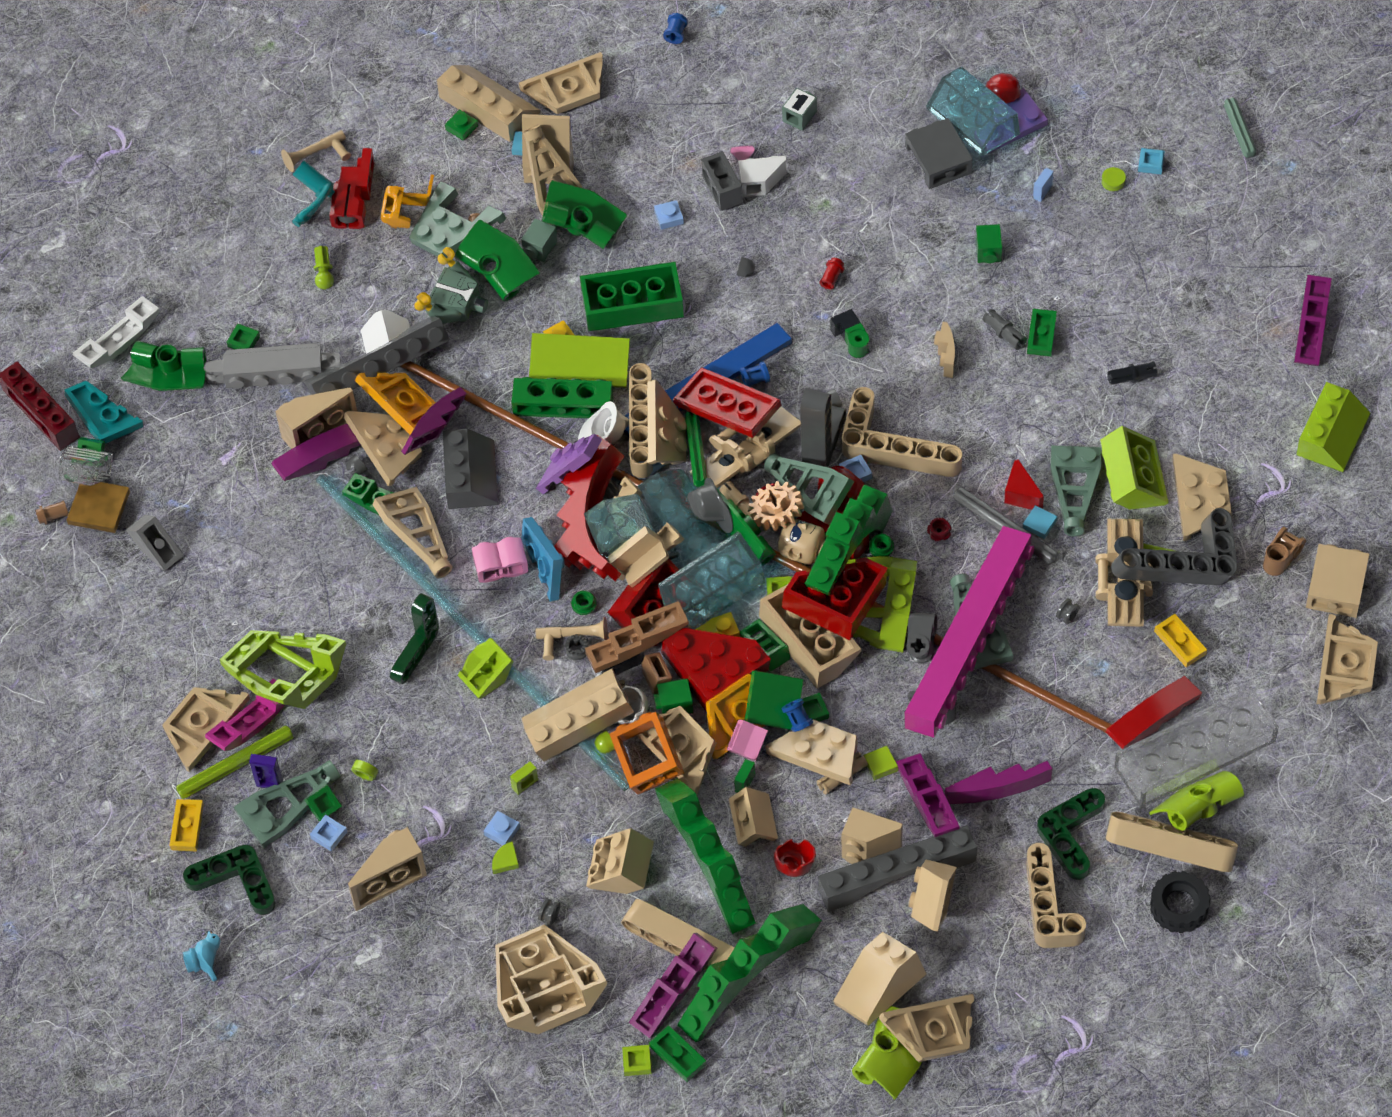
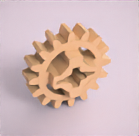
M776 481L773 487L769 483L766 484V490L758 489L759 495L752 496L753 503L748 505L751 518L758 527L763 526L765 531L770 527L777 531L778 526L786 529V523H796L794 517H801L800 510L804 509L803 498L795 485L790 487L789 482H785L781 486L779 481Z

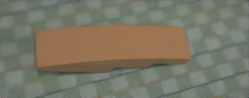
M679 601L631 619L632 625L608 634L609 639L586 647L585 652L594 672L598 673L644 652L688 625L689 621Z

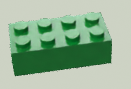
M676 262L580 276L588 332L684 318L683 299Z

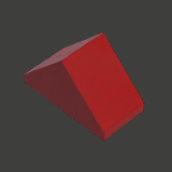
M1019 459L1015 460L1005 488L1004 503L1030 510L1035 505L1043 509V494Z

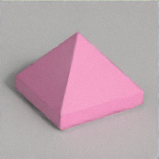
M752 145L730 148V152L737 160L749 159L755 151Z

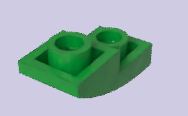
M356 473L342 490L344 496L377 515L379 514L372 505L375 498L394 493L378 487L375 480Z

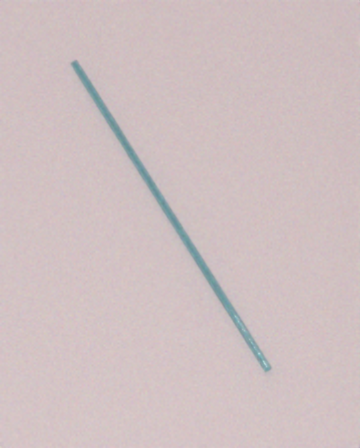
M324 475L318 476L316 482L478 645L487 641L467 618ZM512 665L508 675L540 707L550 703ZM587 739L577 744L623 791L629 788L627 779Z

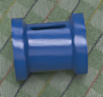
M672 13L668 16V28L664 31L663 38L669 43L680 44L684 38L683 30L687 27L688 19L680 13Z
M764 361L748 369L740 368L741 379L746 386L751 387V385L770 382L769 371Z
M802 698L794 700L781 708L783 713L787 714L792 724V732L800 731L813 723L812 718L808 717L802 705L804 703Z

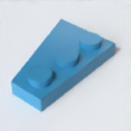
M533 517L523 518L522 542L532 563L537 562L538 577L541 583H547L548 585L547 597L549 601L559 600L561 572L564 568L563 556L557 552L553 542L547 538L542 527L536 523Z

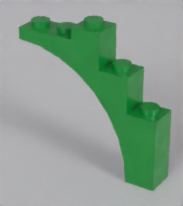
M863 485L857 500L850 498L843 514L835 513L825 534L827 538L805 582L807 587L830 596L846 563L862 540L874 530L883 533L893 512L886 493Z
M678 778L655 788L663 812L676 826L699 864L721 910L729 932L734 934L755 924L756 922L741 885V876L733 855L723 848L714 823L706 818L696 792Z
M804 904L770 913L757 934L741 938L727 960L711 964L697 985L700 988L677 1025L695 1042L701 1041L716 1019L738 993L773 961L794 947L808 942L822 920Z

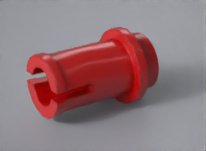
M835 257L827 261V268L822 279L819 281L822 287L829 290L834 288L840 273H843L845 270L844 262Z

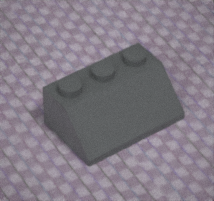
M469 429L443 431L445 488L448 509L498 505L494 440Z

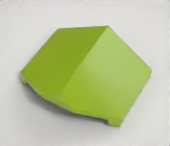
M489 638L486 642L477 645L468 655L463 669L459 671L458 676L479 699H482L505 683L514 661L493 638Z

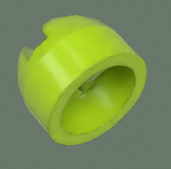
M607 730L599 734L595 739L596 749L605 754L615 750Z

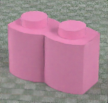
M506 537L497 543L482 542L472 548L473 560L480 583L496 581L503 577H516L528 572V562L522 539L519 537Z

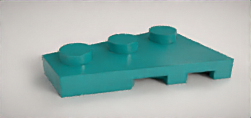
M86 380L64 389L65 397L95 440L105 441L106 444L144 427L143 420L131 416L127 413L126 408L121 405L117 406L108 399L105 393Z

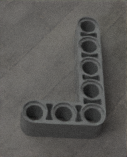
M805 388L800 405L802 462L828 467L845 421L846 409L832 406L830 393Z
M1216 508L1203 520L1201 532L1204 553L1127 548L1112 562V572L1116 577L1126 580L1222 585L1237 570L1232 517L1227 510Z

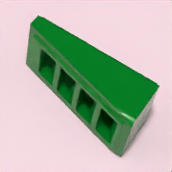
M760 619L739 631L742 638L754 639L759 643L771 659L770 671L790 660L788 646ZM759 631H761V633L758 634L757 636H755V637H753V638L751 637V636H753L754 634H756V633H758Z

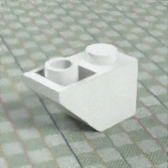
M786 156L738 160L742 198L766 195L787 174Z

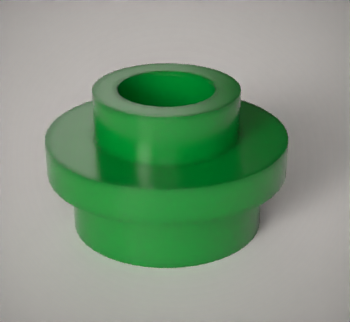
M877 534L869 542V551L875 557H889L894 551V542L886 534ZM879 546H884V547H886V548L880 549V548H878V547H879Z
M583 590L573 596L571 606L575 613L588 615L596 609L597 602L593 594ZM581 603H588V605H585V606H581L580 604H581Z

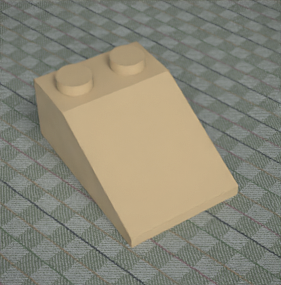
M522 114L524 183H533L523 132L537 125L541 126L546 139L573 173L574 157L570 116ZM547 152L538 155L537 161L541 172L554 167V163ZM558 174L547 177L545 184H550L552 180L565 183Z
M344 388L294 398L290 402L282 404L275 412L281 438L292 449L317 435L347 424L344 419L345 412H357L353 390L351 388Z
M408 827L393 831L387 838L383 839L348 883L353 906L356 911L427 876L422 851Z
M880 933L863 948L833 1000L834 1004L869 1026L926 975L917 952L886 933Z

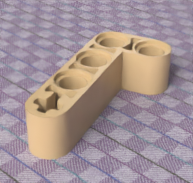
M1043 843L1032 844L1027 850L1026 870L1035 942L1042 948L1078 946L1085 939L1086 921L1078 913L1058 914L1050 848ZM1037 858L1042 862L1041 867H1037ZM1037 881H1044V882H1046L1047 884H1046V885H1043V886H1040V885L1036 884V882H1037ZM1047 905L1049 909L1042 910L1038 906ZM1075 927L1079 929V931L1071 932L1068 930V928ZM1049 929L1052 931V933L1044 934L1041 932V930Z

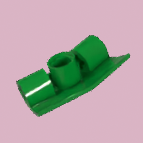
M552 180L546 197L542 222L567 228L573 235H583L604 250L626 219L627 214L591 190Z
M478 220L470 229L455 254V259L483 274L504 302L512 299L521 290L519 286L540 275L539 270L515 239L482 220ZM488 263H496L493 271H486Z
M136 341L131 351L133 364L121 377L123 381L158 391L204 388L206 379L204 367L207 363L205 347L183 348L177 351L174 346L168 344L159 347L146 342Z
M716 487L732 516L733 531L729 534L739 547L744 548L758 567L766 565L775 557L776 552L762 535L757 537L761 531L749 515L746 516L733 500H727Z

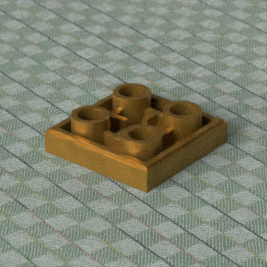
M103 482L79 484L67 517L68 525L116 533L130 494L129 487Z

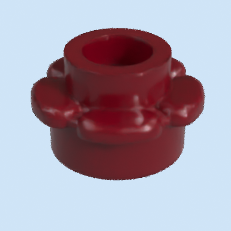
M944 518L933 519L927 527V533L934 541L947 540L951 536L950 531L952 527Z

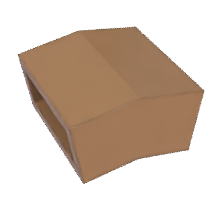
M660 652L645 655L641 664L642 673L652 694L655 695L658 694L657 684L670 682L672 676Z

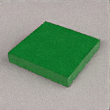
M752 671L744 721L791 730L792 724L787 714L783 713L781 708L801 698L803 679Z

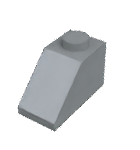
M144 515L126 529L138 548L162 571L167 570L183 557L181 551L155 516Z

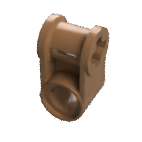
M1283 526L1266 549L1263 561L1264 571L1272 576L1281 575L1294 558L1301 553L1306 539L1303 537L1298 538L1288 532V528Z

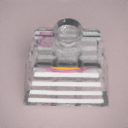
M68 445L60 457L59 480L89 486L111 477L113 453Z

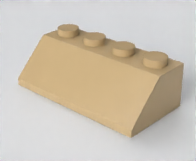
M452 65L437 79L438 92L441 99L475 118L480 124L509 142L514 139L515 131H522V114H540V109L470 65Z
M784 586L760 599L759 617L788 646L790 656L818 689L838 678L859 655L861 648L853 638L847 640L783 609V592L786 588Z
M610 669L522 717V722L536 754L545 762L633 714L634 710L613 669Z

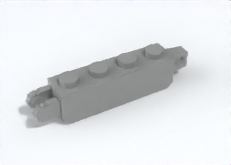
M316 343L227 350L223 354V360L207 362L204 371H206V379H208L209 383H225L226 388L264 387L274 384L289 385L291 383L304 382L327 369L341 365L339 353H321L320 346Z

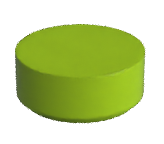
M1107 168L1102 173V186L1109 191H1119L1125 185L1126 175L1119 168Z
M355 760L351 768L356 776L367 781L375 780L379 772L375 766L362 760Z

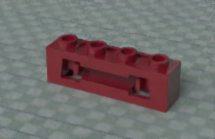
M18 361L0 372V384L3 391L59 451L80 438L75 421Z

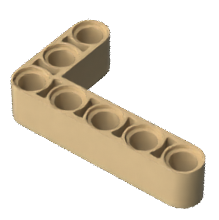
M867 387L857 388L853 392L842 433V453L846 458L851 459L862 455L865 462L946 477H954L961 472L962 451L955 445L870 430L874 415V392Z

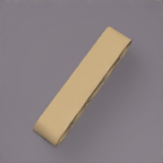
M644 363L633 365L629 371V457L631 473L637 478L648 477L653 471V465L648 463L647 383L652 381L650 367Z
M1123 812L1111 813L1105 837L1107 841L1113 844L1222 872H1231L1233 870L1238 844L1229 839L1190 829L1180 831L1173 825Z
M636 899L621 921L624 928L631 933L676 956L681 953L693 933H698L718 948L704 968L705 971L711 964L727 960L735 948L640 899Z

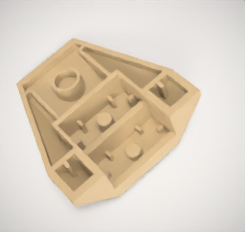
M545 924L495 945L497 1006L506 1025L510 1028L541 1034L588 1014L607 986V981L597 963Z

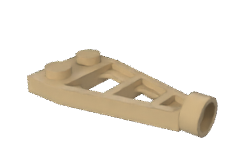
M537 125L525 130L523 135L527 145L536 203L543 217L547 197L545 185L547 177L558 174L566 184L582 188V185L546 139L541 126ZM547 152L554 163V167L541 172L537 157Z
M414 487L375 498L372 505L384 523L429 566L434 576L442 578L452 571L453 566L448 560V555L430 507L418 488ZM416 514L420 517L423 527L410 530L400 519ZM428 535L434 546L425 548L416 539Z

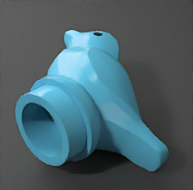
M208 931L206 938L197 942L195 948H189L188 951L182 952L188 973L193 971L196 973L199 970H203L213 982L217 981L213 965L221 942L218 935Z

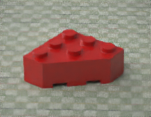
M866 557L855 559L854 563L845 565L830 596L805 585L810 572L806 570L796 572L784 589L782 608L847 640H851L885 587L888 568Z
M682 628L662 642L661 649L662 655L681 679H688L690 691L706 712V702L746 674L752 675V671L766 673L769 670L771 661L754 639Z

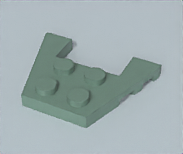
M441 181L411 232L409 239L412 244L437 257L443 254L448 258L443 253V249L450 247L456 253L461 242L478 220L492 225L497 221L501 224L506 220L503 212L489 205L473 222L445 209L459 194L454 187Z

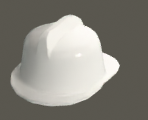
M611 401L606 402L583 424L578 440L582 437L586 438L596 434L609 443L617 442L629 425V419L617 411L615 403Z

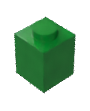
M1000 224L976 225L977 263L990 264L1001 262L1002 240Z
M688 679L657 684L658 694L653 695L656 710L661 709L662 714H665L670 709L681 706L688 714L693 713Z

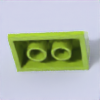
M1326 382L1299 438L1296 455L1344 472L1370 416V411L1350 390Z
M1125 426L1119 427L1100 439L1113 503L1129 510L1164 506L1169 503L1155 440Z

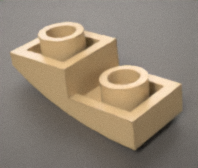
M942 322L941 331L936 330L934 345H938V355L941 356L940 366L944 367L943 377L953 378L955 360L954 339L948 323Z

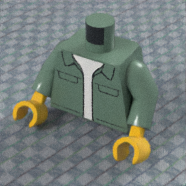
M450 247L444 248L443 253L448 258L440 254L437 259L440 264H448L449 267H444L430 296L425 292H421L417 296L418 300L414 307L418 311L426 309L428 316L440 318L443 324L456 321L465 322L468 320L472 310L485 313L488 307V300L479 297V288L476 280L457 260H453L455 256L454 251Z

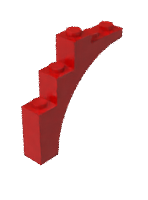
M601 438L602 441L593 457L576 471L571 472L569 470L561 481L568 488L566 493L570 498L557 513V516L564 521L561 526L566 531L554 545V548L563 556L564 565L568 568L573 565L581 570L585 566L590 570L593 566L592 571L599 577L605 579L608 576L616 582L622 573L610 564L603 551L599 535V516L605 490L624 455L611 443Z

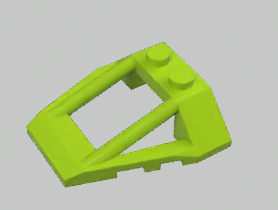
M868 557V559L888 568L887 576H889L885 606L884 608L871 607L865 616L867 618H882L881 630L877 632L860 625L853 637H860L870 642L869 645L877 649L903 653L917 561L896 557ZM855 559L848 560L846 564L854 563Z
M251 630L219 660L229 674L254 694L284 705L306 709L336 680L347 644L345 640L326 634H317L316 638L305 637L304 633H295L294 636H281L280 632ZM282 645L311 648L310 651L314 664ZM269 649L307 672L295 684L281 679L271 684L247 668Z

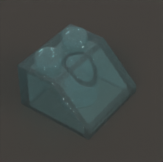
M638 494L603 500L584 513L600 555L606 558L644 526L654 531Z

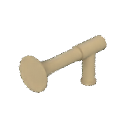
M342 130L296 152L289 153L284 149L281 150L284 164L291 172H294L295 164L303 158L331 146L340 155L342 161L348 160L351 154L341 143V141L346 140Z
M605 616L600 623L595 625L536 628L535 631L536 639H544L543 659L547 661L554 659V638L571 637V635L576 636L578 634V636L589 635L598 636L604 640L608 639V627Z

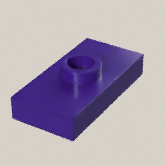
M251 754L249 763L257 787L268 788L283 782L277 757Z

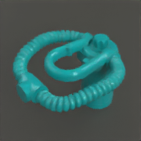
M305 160L299 165L293 176L316 193L315 196L317 198L292 220V223L297 227L311 219L327 197L330 198L335 193L332 186L333 183Z

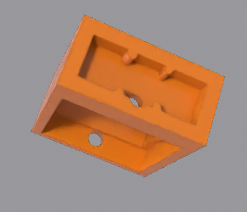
M657 712L645 713L639 717V720L621 724L615 731L609 733L629 787L636 794L639 795L684 774L665 721ZM655 727L667 760L635 775L623 741Z

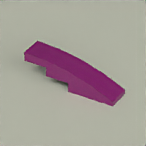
M1307 275L1294 363L1319 366L1332 278Z
M459 387L432 405L416 424L401 452L406 455L437 440L445 425L451 420L454 412L460 407L467 393Z
M344 424L292 448L274 459L272 466L283 481H287L326 469L329 461L348 456L351 448L361 446L349 425Z
M921 753L896 761L899 774L934 837L960 829L941 785L937 784L931 769L927 768Z
M1045 761L1024 771L1018 763L996 774L990 766L945 788V796L949 804H967L1001 799L1028 791L1051 781L1052 767L1048 761Z
M693 933L681 953L674 957L663 976L656 980L629 1023L648 1038H652L686 995L718 948L698 933Z

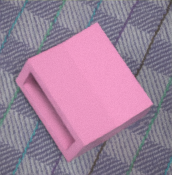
M738 720L727 750L756 762L768 730L744 720Z

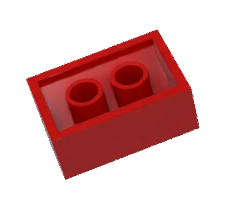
M668 558L634 587L627 585L607 613L621 628L632 625L631 619L679 601L682 609H684L697 589Z

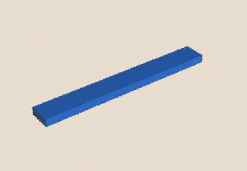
M776 323L703 368L733 380L740 375V368L748 369L756 366L792 344V338ZM696 372L665 390L672 401ZM628 425L627 428L624 430L625 434H626L628 437H629V425Z

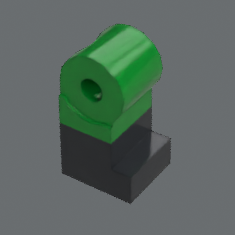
M849 309L830 318V331L834 337L841 334L848 345V353L855 358L866 356L869 352V336L854 311Z

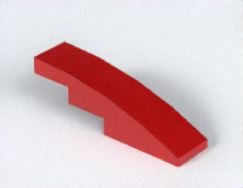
M1183 676L1131 709L1108 727L1106 733L1122 749H1125L1157 732L1161 724L1178 716L1182 708L1199 700L1202 692L1186 676Z

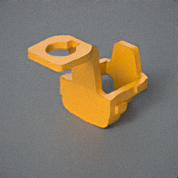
M431 174L427 194L405 193L404 187L387 186L383 199L381 221L390 225L391 228H410L411 219L399 215L401 205L427 206L430 200L434 175ZM385 209L391 212V214H385Z

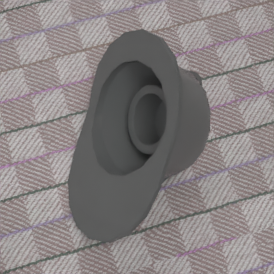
M706 478L703 486L689 492L687 495L691 510L700 520L717 521L725 532L731 533L733 531V520L730 511L719 495L712 479Z

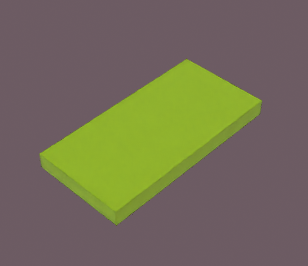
M532 333L529 377L536 379L556 378L593 381L602 379L612 381V387L627 388L630 338Z

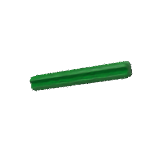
M688 411L685 414L693 483L696 487H700L705 484V479L707 478L699 415Z

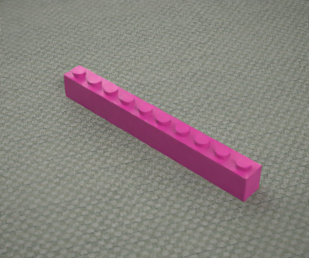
M1003 526L905 711V729L933 738L938 729H943L948 710L954 708L958 691H962L965 687L967 673L973 671L978 652H983L988 633H993L996 618L998 615H1002L1005 609L1007 596H1012L1016 579L1022 577L1025 562L1030 560L1033 555L1034 546L1031 545V534Z

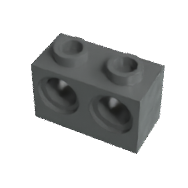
M722 151L701 159L702 177L720 211L742 204V186L724 152Z

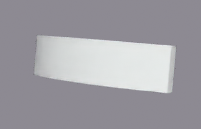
M141 296L125 310L126 316L96 341L90 338L73 352V356L89 368L107 363L125 351L145 332L160 312V309Z

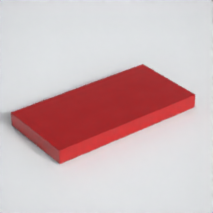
M702 367L673 398L675 406L751 438L755 437L782 406L781 400Z

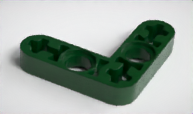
M420 593L415 598L411 608L415 633L390 671V679L400 684H404L409 679L435 640L439 630L434 599L423 593Z
M1090 788L1043 813L1037 820L1039 836L1050 848L1051 853L1067 875L1075 880H1081L1088 876L1090 861L1069 830L1103 811L1105 796L1097 788ZM1089 798H1091L1092 800L1098 799L1097 805H1095L1093 802L1088 804ZM1066 809H1074L1078 812V816L1074 819H1069L1064 816V811ZM1044 823L1054 824L1053 831L1056 834L1054 837L1049 827L1044 828ZM1060 841H1066L1070 844L1071 848L1067 851H1060L1057 849L1056 844ZM1073 855H1074V861H1075L1078 865L1083 864L1082 870H1080L1079 868H1074V869H1073V863H1074V862H1073V860H1072V858H1071Z
M240 845L191 864L183 872L185 885L192 891L205 889L239 875L255 913L266 915L275 908L274 895L256 851L250 845ZM246 854L249 861L244 862L241 856ZM233 858L236 867H232L230 859ZM222 862L228 865L227 869L222 873L213 871L214 866ZM207 868L209 870L210 877H207L205 869ZM197 873L199 876L198 881H194L192 878L193 874ZM256 874L261 877V881L256 885L247 883V879L251 875ZM260 891H262L263 897L267 903L263 906L261 905V903H259V898L257 895V893Z

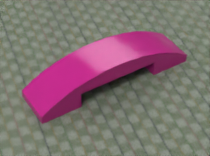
M273 678L269 682L271 684H274L277 680ZM256 695V699L229 722L226 723L222 720L205 734V738L224 751L234 749L259 733L285 705Z

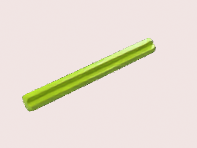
M288 726L279 728L178 784L176 790L179 796L185 799L248 764L251 754L264 755L293 739V733Z

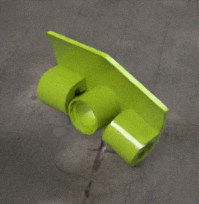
M1221 771L1178 790L1150 811L1149 814L1167 812L1171 824L1176 829L1184 831L1200 818H1209L1218 812L1216 802L1221 806L1243 797L1244 790L1241 782L1234 774L1228 771Z
M890 1006L885 1012L900 1008ZM878 1017L872 1043L852 1068V1074L863 1084L870 1085L875 1080L895 1100L917 1072L922 1062H918ZM879 1045L886 1046L888 1050L881 1048Z

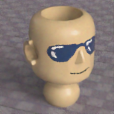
M794 519L796 522L794 524L786 523L787 528L782 529L778 541L779 553L786 558L803 564L815 563L825 542L826 535L824 529L800 519Z

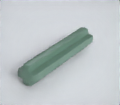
M1233 97L1224 101V108L1242 153L1246 158L1256 155V147L1238 102Z

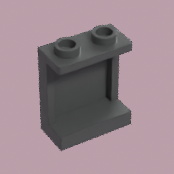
M949 118L935 121L930 125L905 133V147L907 151L912 150L923 169L928 189L972 174L973 159Z

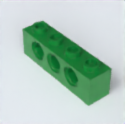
M531 377L514 378L511 400L512 411L516 416L589 419L606 402H613L612 381L602 379L593 381L556 378L536 379Z

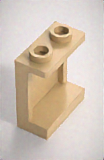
M1319 544L1306 608L1356 618L1369 553H1364L1357 549L1338 548L1332 544Z

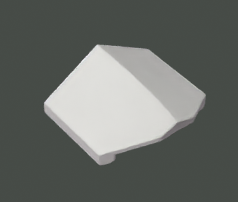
M381 310L374 313L361 329L366 353L386 344L410 328L408 319L389 310Z

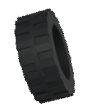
M1174 871L1171 874L1163 875L1160 880H1157L1151 893L1150 911L1154 916L1153 919L1163 929L1166 928L1173 933L1194 931L1207 918L1211 900L1209 889L1204 885V881L1201 878L1199 879L1196 875L1185 871ZM1175 891L1187 892L1193 899V907L1186 913H1175L1167 905L1168 896Z

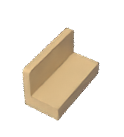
M646 526L608 556L610 564L624 573L627 583L631 587L638 584L669 558L661 536Z
M745 787L729 798L738 845L746 847L758 838L771 841L778 839L768 793Z

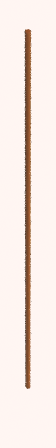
M408 361L400 366L449 392L460 387L412 361ZM462 388L467 393L464 400L556 448L562 449L569 444L557 436ZM618 468L614 471L612 477L620 481L624 477L629 478L641 492L733 539L729 533L719 526L717 521H703L696 517L690 505ZM774 550L776 555L772 560L795 572L811 571V568L786 558ZM874 602L872 608H884V606ZM936 634L934 644L940 646L944 637ZM996 664L982 668L1105 733L1107 728L1112 725Z

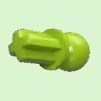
M318 246L314 248L316 265L313 269L319 271L315 276V284L318 288L326 290L331 288L334 283L333 275L328 272L333 266L329 261L328 247Z

